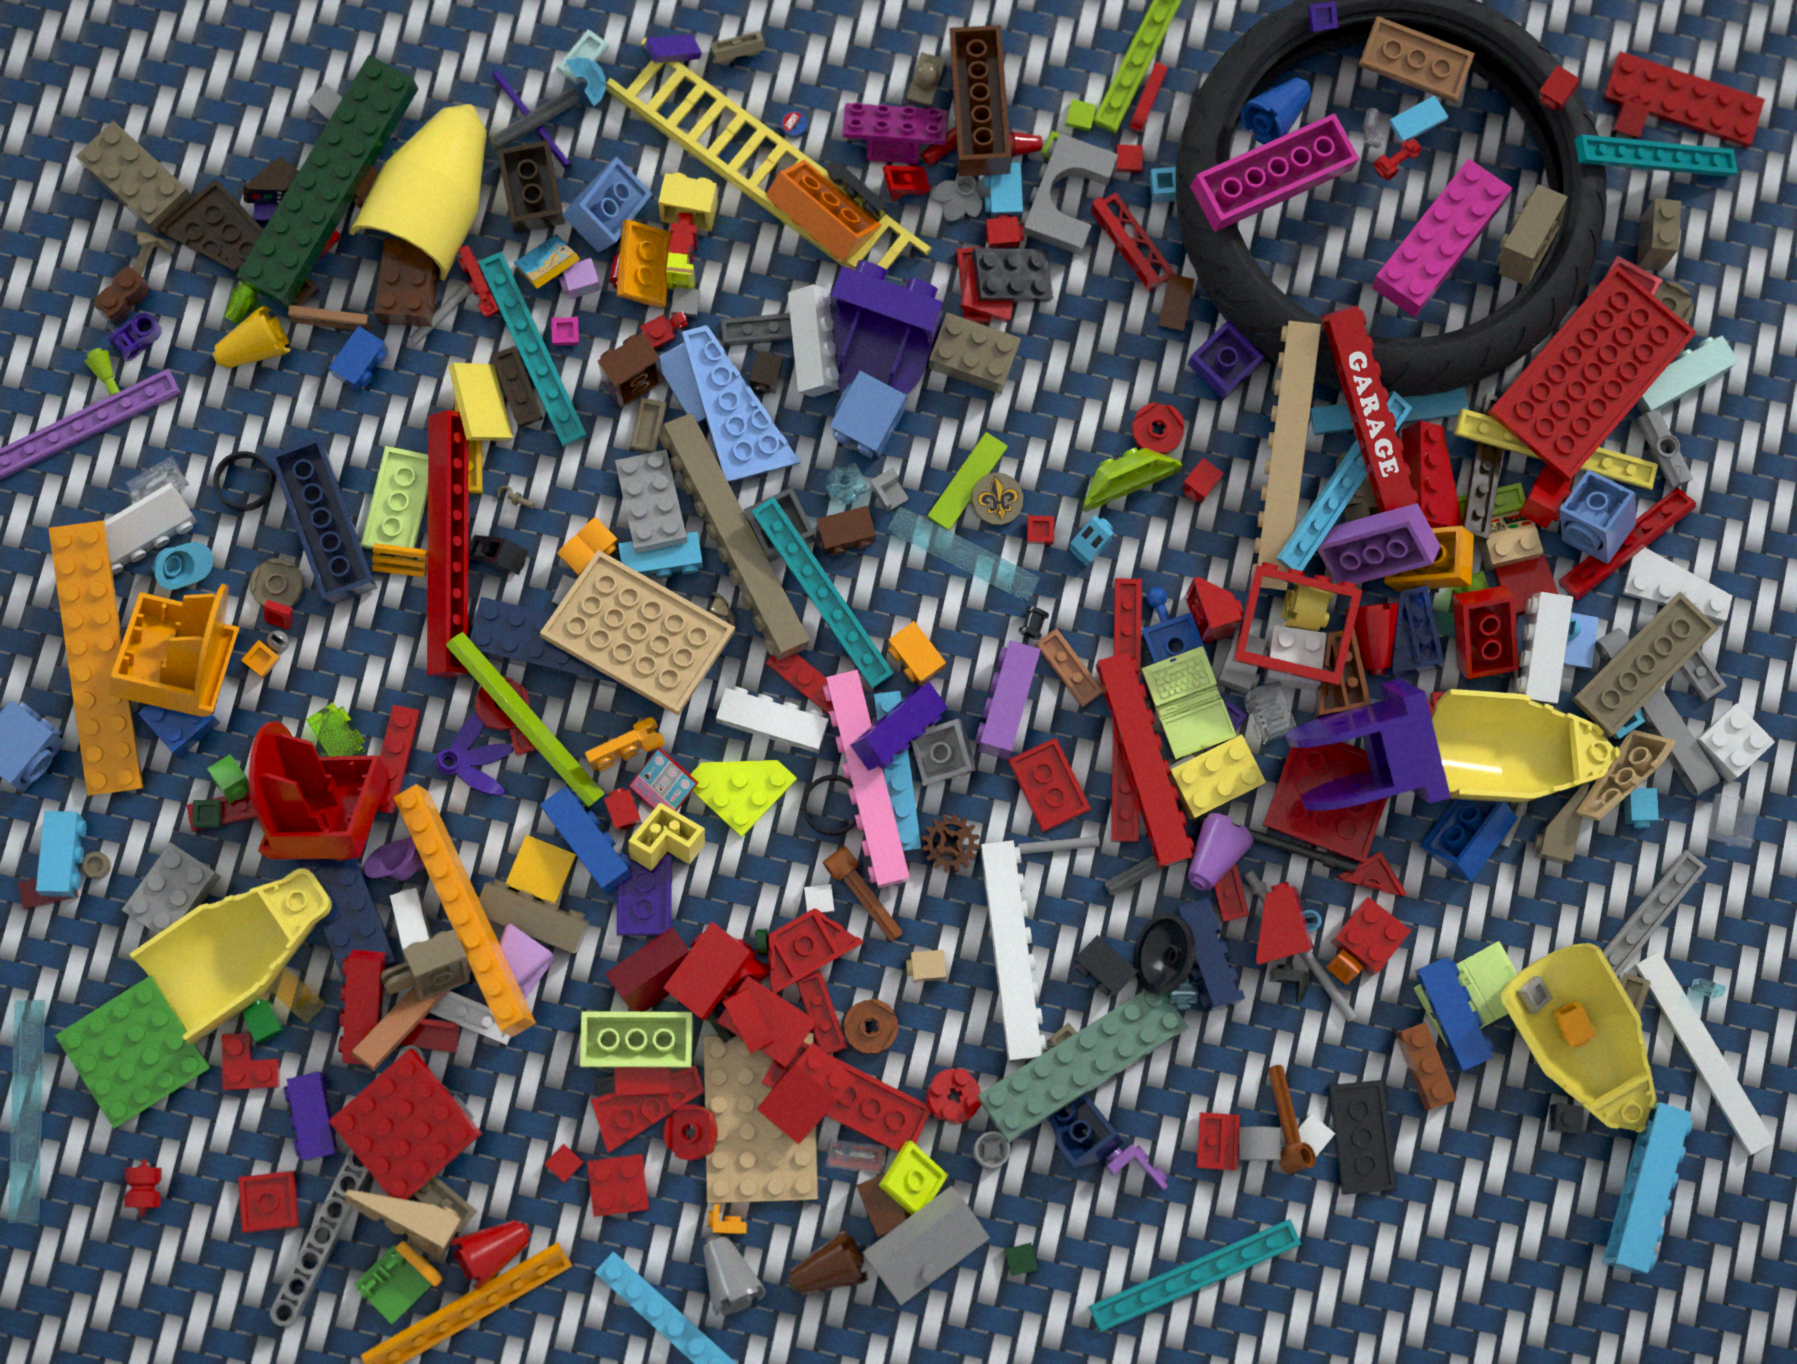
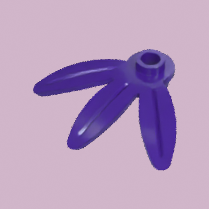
M475 712L460 728L451 749L441 750L436 755L435 766L444 775L456 773L464 783L481 793L502 796L505 790L497 781L471 766H482L499 761L511 754L514 747L510 744H492L467 750L475 742L484 726ZM449 759L453 762V765L450 767L445 766L443 761Z

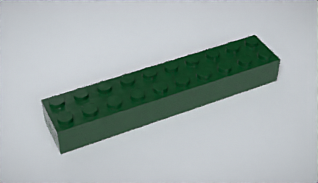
M371 55L367 56L238 272L237 278L243 286L289 309V306L292 304L355 198L356 192L371 167L374 166L419 90L414 78Z

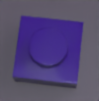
M1336 1L1307 5L1310 32L1339 28Z

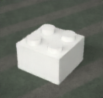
M1274 625L1269 632L1267 647L1269 652L1267 657L1323 669L1327 633ZM1265 669L1264 684L1316 691L1321 685V682L1268 669Z
M1737 703L1727 709L1696 739L1712 766L1728 783L1738 778L1775 743Z

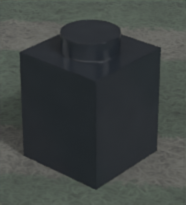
M1561 1103L1550 1105L1547 1132L1572 1136L1582 1134L1584 1106Z

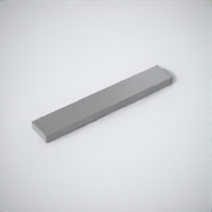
M1688 850L1682 852L1602 950L1617 977L1707 868Z

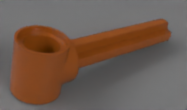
M842 846L822 862L826 870L836 881L844 880L889 941L892 942L902 935L901 928L855 870L859 864L846 846Z
M1282 1065L1271 1066L1268 1072L1286 1146L1282 1147L1279 1164L1286 1174H1292L1313 1167L1316 1162V1156L1309 1144L1301 1142L1284 1068Z

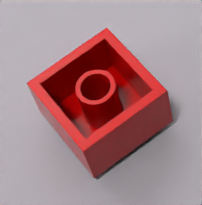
M1367 897L1360 903L1330 943L1339 950L1344 949L1363 966V969L1374 976L1380 972L1411 930L1375 901Z

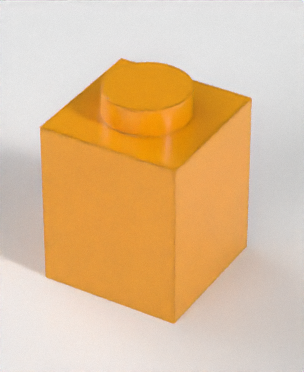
M1578 1001L1552 1011L1563 1040L1570 1047L1583 1046L1590 1041V1038L1596 1036L1584 1007Z

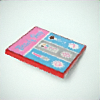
M658 747L628 787L653 809L659 803H662L670 809L677 811L699 782L665 751Z

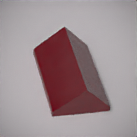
M671 926L607 971L605 975L631 1012H646L670 995L663 987L690 950Z

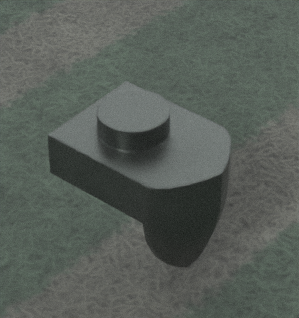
M1278 964L1277 968L1270 970L1269 982L1296 984V1004L1300 1005L1308 989L1309 972L1294 970L1293 965Z

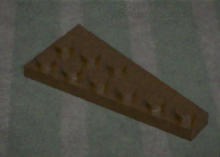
M214 179L156 228L159 233L236 274L240 271L264 231L217 179ZM308 277L292 302L295 306H303L320 292L318 287Z

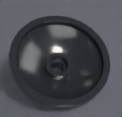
M1164 913L1152 918L1142 929L1135 945L1133 964L1134 968L1138 971L1135 974L1136 978L1146 991L1157 995L1172 993L1189 976L1195 960L1196 946L1192 929L1185 919L1175 914Z

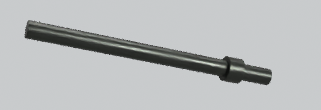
M1202 814L1199 824L1202 825L1208 815ZM1247 828L1255 842L1323 863L1322 866L1331 869L1337 867L1352 873L1356 870L1357 862L1338 857L1337 853L1328 850L1325 853Z

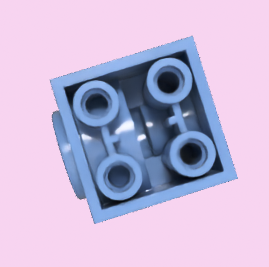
M859 371L854 382L848 384L840 397L835 409L836 415L829 426L835 440L846 446H849L850 443L854 444L859 453L870 459L873 455L880 458L909 404L907 395Z
M1588 469L1560 508L1562 541L1608 564L1636 526L1635 492Z
M10 700L0 712V776L24 793L47 770L53 757L66 742L59 737L62 732L44 718L38 721L42 716L23 702L17 705Z

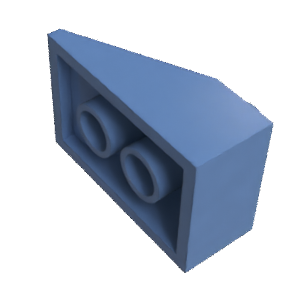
M616 156L576 197L562 216L599 253L616 243L622 235L623 221L627 219L633 220L652 193Z

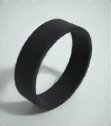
M238 451L229 454L220 461L214 472L213 484L217 495L228 507L237 511H252L261 507L269 500L274 490L275 480L271 468L261 456L249 451ZM242 458L255 459L264 464L268 470L269 482L266 491L259 499L249 504L240 505L227 501L222 496L219 488L220 476L223 470L235 460Z
M826 775L816 779L807 788L803 798V812L808 824L817 832L830 836L841 835L856 825V819L842 829L826 830L817 826L810 819L806 810V801L809 793L822 782L835 780L853 788L852 782L843 776Z

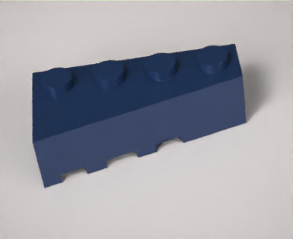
M1209 897L1178 906L1175 909V915L1187 921L1195 939L1196 953L1190 974L1193 982L1198 981L1200 992H1197L1201 1007H1206L1207 1013L1239 1004L1246 998L1243 990L1237 991L1235 987L1237 986L1238 976L1235 968L1226 962L1229 959V951L1223 938H1218L1217 934H1220L1221 930Z

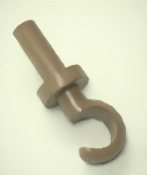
M502 486L497 491V496L501 498L500 493L503 490H508L507 498L512 500L511 503L514 505L522 504L528 508H534L535 503L522 498V494L519 492L513 494V490L509 486Z

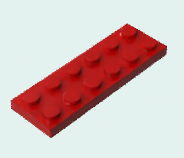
M1621 51L1616 56L1603 97L1604 101L1621 106L1623 100L1629 101L1630 97L1645 101L1644 106L1650 108L1648 113L1650 116L1747 148L1752 144L1765 102L1764 98Z
M802 1043L787 1068L772 1060L761 1084L773 1089L809 1044ZM829 1055L854 1076L855 1079L824 1116L899 1153L906 1141H912L916 1144L931 1113L927 1104Z

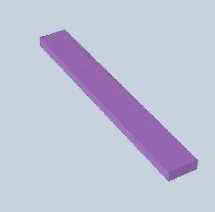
M168 368L1 448L0 480L182 394L171 371Z

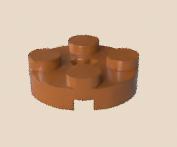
M877 999L864 1000L854 1004L847 1012L844 1020V1033L849 1044L855 1050L864 1054H879L888 1049L895 1041L898 1033V1021L893 1009L885 1002ZM874 1019L877 1021L876 1027L879 1030L868 1034L865 1032L866 1027L863 1024L865 1021L871 1022Z

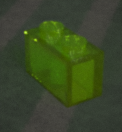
M332 702L305 719L328 756H359L365 752L361 745L365 740L357 728L352 731L347 722L351 718L343 706L338 708Z

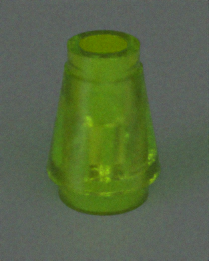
M238 283L236 289L233 288L224 317L238 324L257 301L255 300L257 293Z

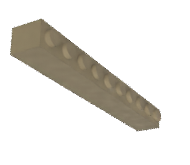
M690 413L664 423L659 436L660 442L665 450H669L675 471H680L684 479L683 486L688 495H692L698 516L703 517L707 524L706 531L711 540L716 541L721 561L727 563L733 584L735 586L738 585L742 592L741 598L744 606L752 611L754 625L759 632L762 631L769 654H774L776 660L779 661L805 650L810 640L693 414Z

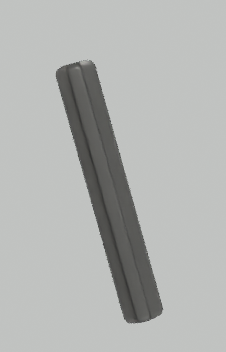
M574 88L567 90L491 136L492 145L496 150L502 149L578 103L579 94Z

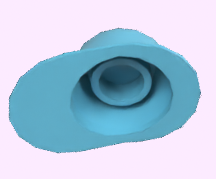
M199 542L186 543L160 551L155 557L151 569L155 572V579L162 588L174 590L204 579L212 569L213 555L205 544Z

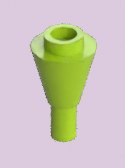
M97 348L87 353L88 358L84 362L101 382H104L110 396L120 392L113 378L114 374L109 351H102L101 348Z

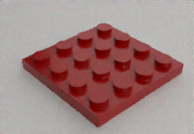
M1344 742L1314 747H1291L1262 826L1324 850L1337 853V855L1358 863H1365L1388 797L1340 809L1308 810L1304 808L1301 797L1310 789L1335 779L1370 770L1365 750Z
M413 1048L408 1049L329 1120L330 1124L389 1197L409 1200L482 1135L481 1131Z

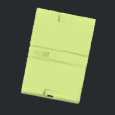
M1203 646L1141 668L1175 760L1237 737L1224 701L1216 686L1217 682Z
M1498 941L1456 964L1460 972V976H1457L1461 987L1465 985L1471 996L1469 1005L1473 1012H1478L1482 1020L1483 1026L1480 1029L1508 1014L1502 1004L1501 994L1506 985L1518 974L1501 943ZM1419 984L1413 989L1444 1044L1448 1047L1436 1019H1433L1430 1014H1433Z

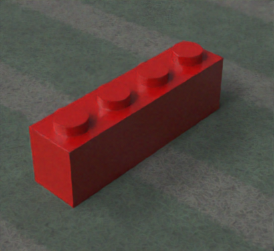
M352 949L348 958L343 960L342 974L346 975V984L342 985L341 1001H345V1010H341L339 1025L344 1027L343 1036H340L338 1043V1052L342 1053V1063L363 1064L352 1055V1051L382 1020L384 984L380 977L385 970V952Z

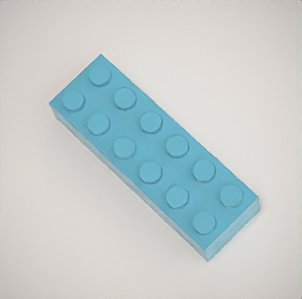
M1661 1102L1655 1103L1654 1108H1651L1646 1122V1129L1637 1134L1603 1264L1633 1274L1648 1273L1649 1269H1653L1657 1254L1654 1253L1656 1242L1659 1243L1664 1232V1227L1661 1226L1664 1216H1667L1671 1207V1200L1668 1199L1671 1189L1675 1188L1678 1181V1173H1675L1678 1162L1681 1163L1685 1155L1683 1142L1685 1136H1688L1692 1129L1693 1121L1690 1120L1692 1112Z

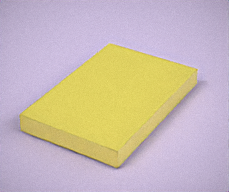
M452 363L449 365L448 368L466 439L481 441H508L512 439L513 435L495 365Z

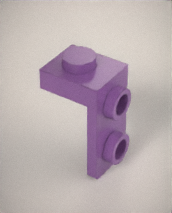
M1131 1144L1123 1151L1118 1148L1106 1158L1110 1163L1105 1168L1111 1175L1118 1172L1133 1158L1161 1191L1168 1187L1165 1183L1167 1180L1165 1174L1157 1166L1154 1169L1146 1161L1149 1159V1156L1139 1145L1135 1148Z

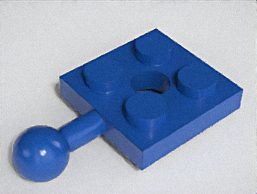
M1161 587L1151 588L1147 592L1146 600L1151 607L1156 608L1161 623L1142 629L1141 634L1152 663L1155 664L1203 646L1207 655L1192 612L1170 619L1165 606L1167 602L1166 591ZM1171 640L1180 641L1183 646L1182 651L1179 653L1171 652L1168 648V642Z

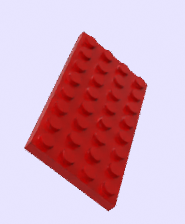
M1616 264L1488 411V414L1568 482L1696 334V331Z

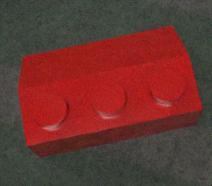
M1200 577L1193 578L1184 597L1189 611L1192 612L1203 644L1232 636L1242 619L1241 616L1244 615L1240 601H1235L1233 593Z

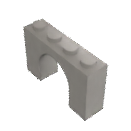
M1060 133L1058 140H1052L1047 155L1051 156L1048 165L1045 163L1042 165L1038 177L1042 179L1039 188L1034 187L1029 200L1033 202L1030 211L1025 210L1020 225L1024 226V235L1081 255L1090 233L1091 224L1069 217L1058 211L1051 200L1050 191L1057 181L1073 175L1082 176L1108 186L1118 154Z

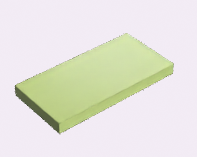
M385 446L361 540L363 549L373 550L374 543L416 548L428 501L427 454Z

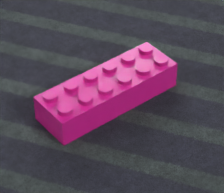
M1334 113L1197 174L1190 187L1212 229L1216 232L1352 171L1359 157Z
M1468 158L1376 275L1372 289L1416 318L1506 203L1512 188Z

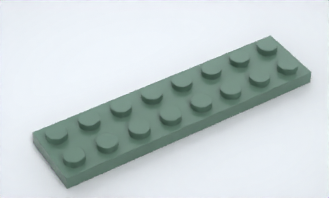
M1144 990L978 1094L977 1099L1006 1142L1009 1143L1187 1030L1189 1026L1167 995H1157Z

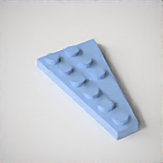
M706 325L683 331L681 333L719 466L728 483L800 464L801 460L794 454L783 434L774 425L772 418L751 388L745 383L740 372L725 354V350L709 327Z

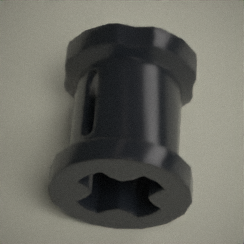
M1027 606V616L1023 627H1019L1018 632L1028 638L1040 640L1042 637L1040 632L1044 620L1049 617V613L1037 607Z

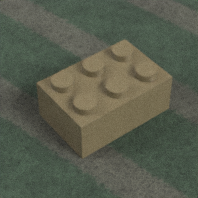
M1539 184L1533 193L1529 192L1523 202L1522 207H1524L1522 214L1517 213L1511 224L1512 232L1510 235L1506 233L1501 241L1499 248L1502 250L1497 258V262L1500 263L1498 274L1528 286L1562 224L1567 196Z
M946 313L929 359L928 369L1002 395L1016 358L1021 338Z

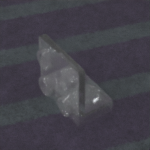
M170 456L126 482V485L131 491L132 499L138 502L170 482L180 494L189 483L174 458Z

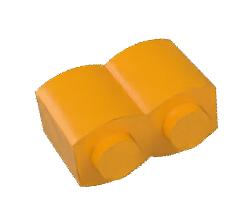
M594 517L557 554L579 577L597 550L611 557L618 550L616 546L619 542L597 517Z

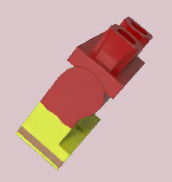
M678 212L677 224L671 223L670 227L671 239L666 268L668 290H674V287L695 289L694 265L691 264L695 260V250H698L699 246L698 230L694 224V214Z

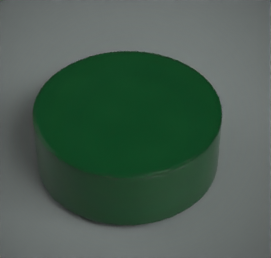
M767 928L755 931L756 952L759 956L768 955Z

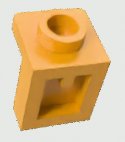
M714 1204V1209L708 1210V1227H713V1234L747 1235V1222H741V1217L725 1216V1221H720L719 1204Z

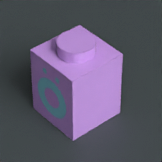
M591 258L576 262L563 271V276L559 277L563 292L568 291L571 299L601 290Z

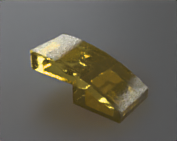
M286 967L283 968L268 988L306 1024L325 1005L323 1000Z

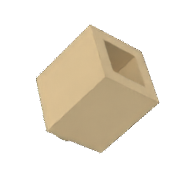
M944 950L912 952L910 955L911 959L906 960L907 976H912L913 982L946 979Z

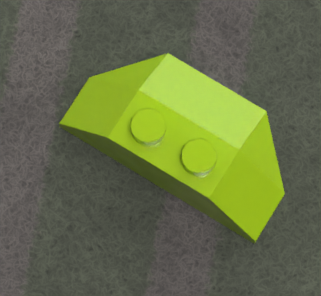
M1137 448L1130 449L1123 454L1122 458L1115 461L1113 458L1107 459L1099 464L1082 509L1086 513L1180 472L1182 464L1177 459L1147 448L1137 450Z

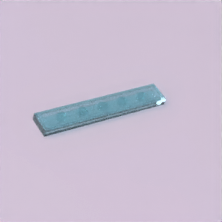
M899 506L887 531L1026 602L1030 600L1040 581V577Z

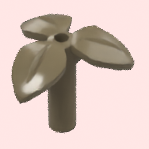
M143 231L133 232L132 239H137L138 245L142 246L133 270L138 274L142 275L154 247H161L171 257L173 256L172 250L162 239Z
M712 592L711 596L716 598V600L711 605L709 613L718 618H726L729 624L735 627V617L732 610L728 607L729 604L722 595Z

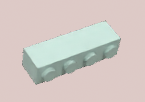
M1720 336L1715 340L1709 337L1698 345L1699 349L1693 352L1688 349L1676 357L1678 360L1669 364L1637 401L1636 405L1641 413L1644 415L1652 410H1660L1731 370L1739 360L1724 337Z

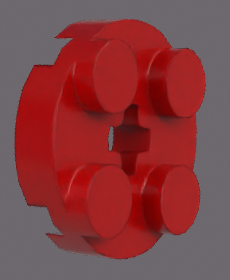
M1150 403L1137 412L1131 427L1132 437L1140 449L1147 448L1165 455L1174 451L1179 446L1184 434V420L1173 406ZM1154 423H1156V425L1158 426L1163 425L1165 427L1162 430V435H1159L1158 433L1154 434L1152 432V425Z
M502 676L529 706V697L525 688L513 681L512 678ZM483 687L479 688L475 697V711L486 728L498 731L515 728L516 725L507 714L500 710L499 707H495L494 703L496 702Z
M947 1069L938 1073L931 1080L926 1092V1102L935 1118L950 1122L948 1124L959 1125L971 1119L981 1107V1103L977 1099L981 1091L978 1083L967 1070ZM950 1090L959 1094V1103H956L954 1100L949 1101Z
M689 1104L675 1109L677 1111L671 1117H668L664 1125L663 1133L666 1146L671 1148L672 1152L676 1154L675 1156L682 1160H699L713 1153L718 1135L714 1113L702 1106ZM691 1125L695 1129V1136H693L692 1140H690V1136L686 1135V1130H689Z

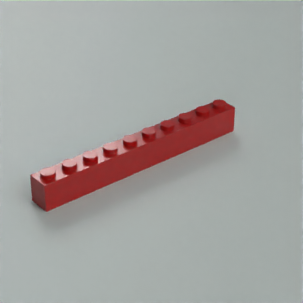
M444 410L428 416L427 676L453 678L468 674V670L446 645L461 632L468 637L469 440L466 439L460 412Z

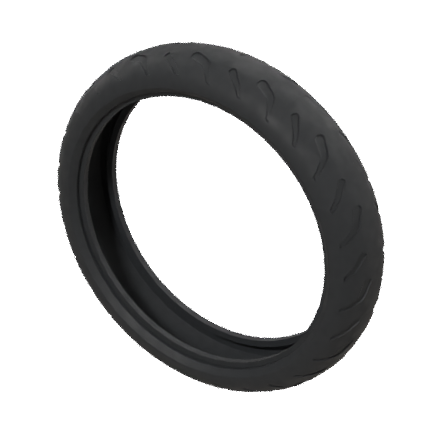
M1295 0L1286 7L1275 10L1257 22L1225 52L1205 79L1188 112L1177 154L1175 172L1176 204L1183 243L1200 284L1223 318L1229 321L1260 353L1278 364L1279 353H1285L1286 342L1281 341L1283 325L1288 326L1289 320L1322 324L1314 383L1343 391L1322 319L1290 299L1268 278L1247 248L1237 223L1214 232L1190 185L1197 174L1228 161L1231 137L1241 119V109L1247 101L1257 97L1262 90L1285 71L1308 58L1329 50L1366 44L1374 21L1378 16L1475 53L1469 69L1489 82L1518 112L1540 151L1549 189L1567 196L1562 224L1528 286H1525L1512 300L1496 312L1474 324L1436 336L1386 338L1369 335L1374 345V350L1372 351L1374 361H1377L1381 368V376L1379 377L1381 385L1386 388L1388 393L1395 391L1402 398L1408 396H1428L1469 386L1510 366L1541 343L1572 308L1587 282L1601 243L1607 206L1606 169L1604 165L1582 164L1578 161L1575 138L1582 134L1599 136L1591 113L1579 90L1576 89L1561 112L1557 109L1550 110L1543 106L1540 102L1541 99H1539V91L1556 66H1561L1560 63L1523 27L1506 15L1477 0ZM1336 1L1339 28L1310 32L1307 5Z

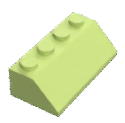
M582 1012L580 1067L691 1068L693 1050L692 1012Z

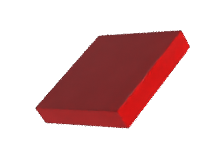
M971 257L967 264L959 308L1007 323L1011 319L1014 302L977 301Z
M1545 556L1496 567L1493 570L1498 586L1504 585L1515 596L1516 616L1525 614L1527 599H1532V594L1539 592L1558 594Z
M295 1171L238 1177L242 1233L299 1227Z

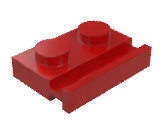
M1199 1112L1196 1168L1237 1170L1240 1115Z

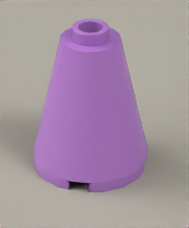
M1211 813L1204 819L1188 873V878L1193 887L1198 890L1211 889L1251 848L1254 839L1245 826L1241 824L1238 828L1232 824V818L1218 813Z

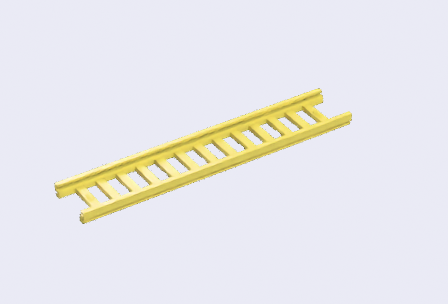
M644 38V39L641 41V45H642L643 47H645L644 44H645L647 38ZM651 60L627 90L611 78L606 83V92L841 266L855 270L858 260L864 259L888 228L897 233L899 238L877 265L887 270L909 243L925 255L931 252V247L889 216L885 215L880 219L875 214L874 217L882 225L880 229L854 256L844 262L835 258L830 253V250L815 241L803 227L795 224L791 217L783 210L776 208L772 201L765 196L766 193L758 187L786 152L797 160L796 163L805 159L833 183L829 178L828 172L679 61L654 63ZM664 63L668 64L676 71L646 105L637 98L638 94ZM684 78H687L696 86L672 115L665 119L657 111ZM706 92L716 101L687 135L677 126ZM725 108L729 109L736 115L735 118L707 150L697 141ZM748 123L757 131L727 165L718 158V155L742 126ZM767 137L777 146L748 180L738 171ZM833 183L836 187H838L843 193L847 195V193L843 190V188L845 187L844 185H836L835 183ZM857 197L852 199L863 209V202Z

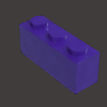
M315 1072L286 1079L288 1086H284V1095L286 1102H291L293 1112L289 1113V1122L291 1129H296L298 1139L294 1141L296 1156H301L302 1161L308 1162L339 1155L334 1127L329 1122L332 1116L324 1074Z

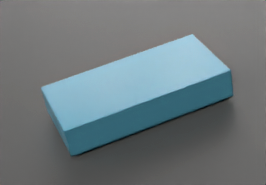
M1434 95L1391 118L1389 124L1402 143L1443 123L1448 119V116Z

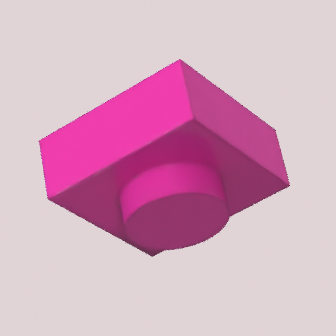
M578 317L551 318L553 346L579 345Z

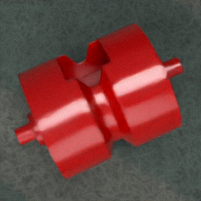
M141 1160V1165H138V1168H125V1181H127L126 1184L131 1186V1190L127 1191L126 1195H124L123 1208H136V1210H139V1216H145V1210H148V1208H160L161 1195H159V1191L154 1189V1186L162 1181V1168H149L147 1160Z

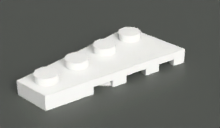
M1647 548L1642 549L1630 559L1622 592L1623 595L1665 606L1677 593L1681 592L1707 618L1723 623L1727 621L1732 595Z

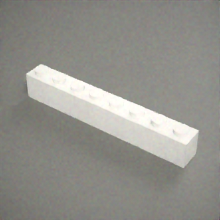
M1014 840L981 844L980 851L1008 1062L1036 1059L1042 1055L1043 1051H1046L1045 1036L1039 1035L1038 1024H1043L1041 1008H1036L1035 997H1039L1037 981H1032L1031 970H1035L1034 954H1029L1027 945L1032 943L1030 927H1025L1024 917L1028 916L1027 901H1022L1020 890H1025L1023 873L1018 874L1017 863H1021L1020 848L1014 847Z

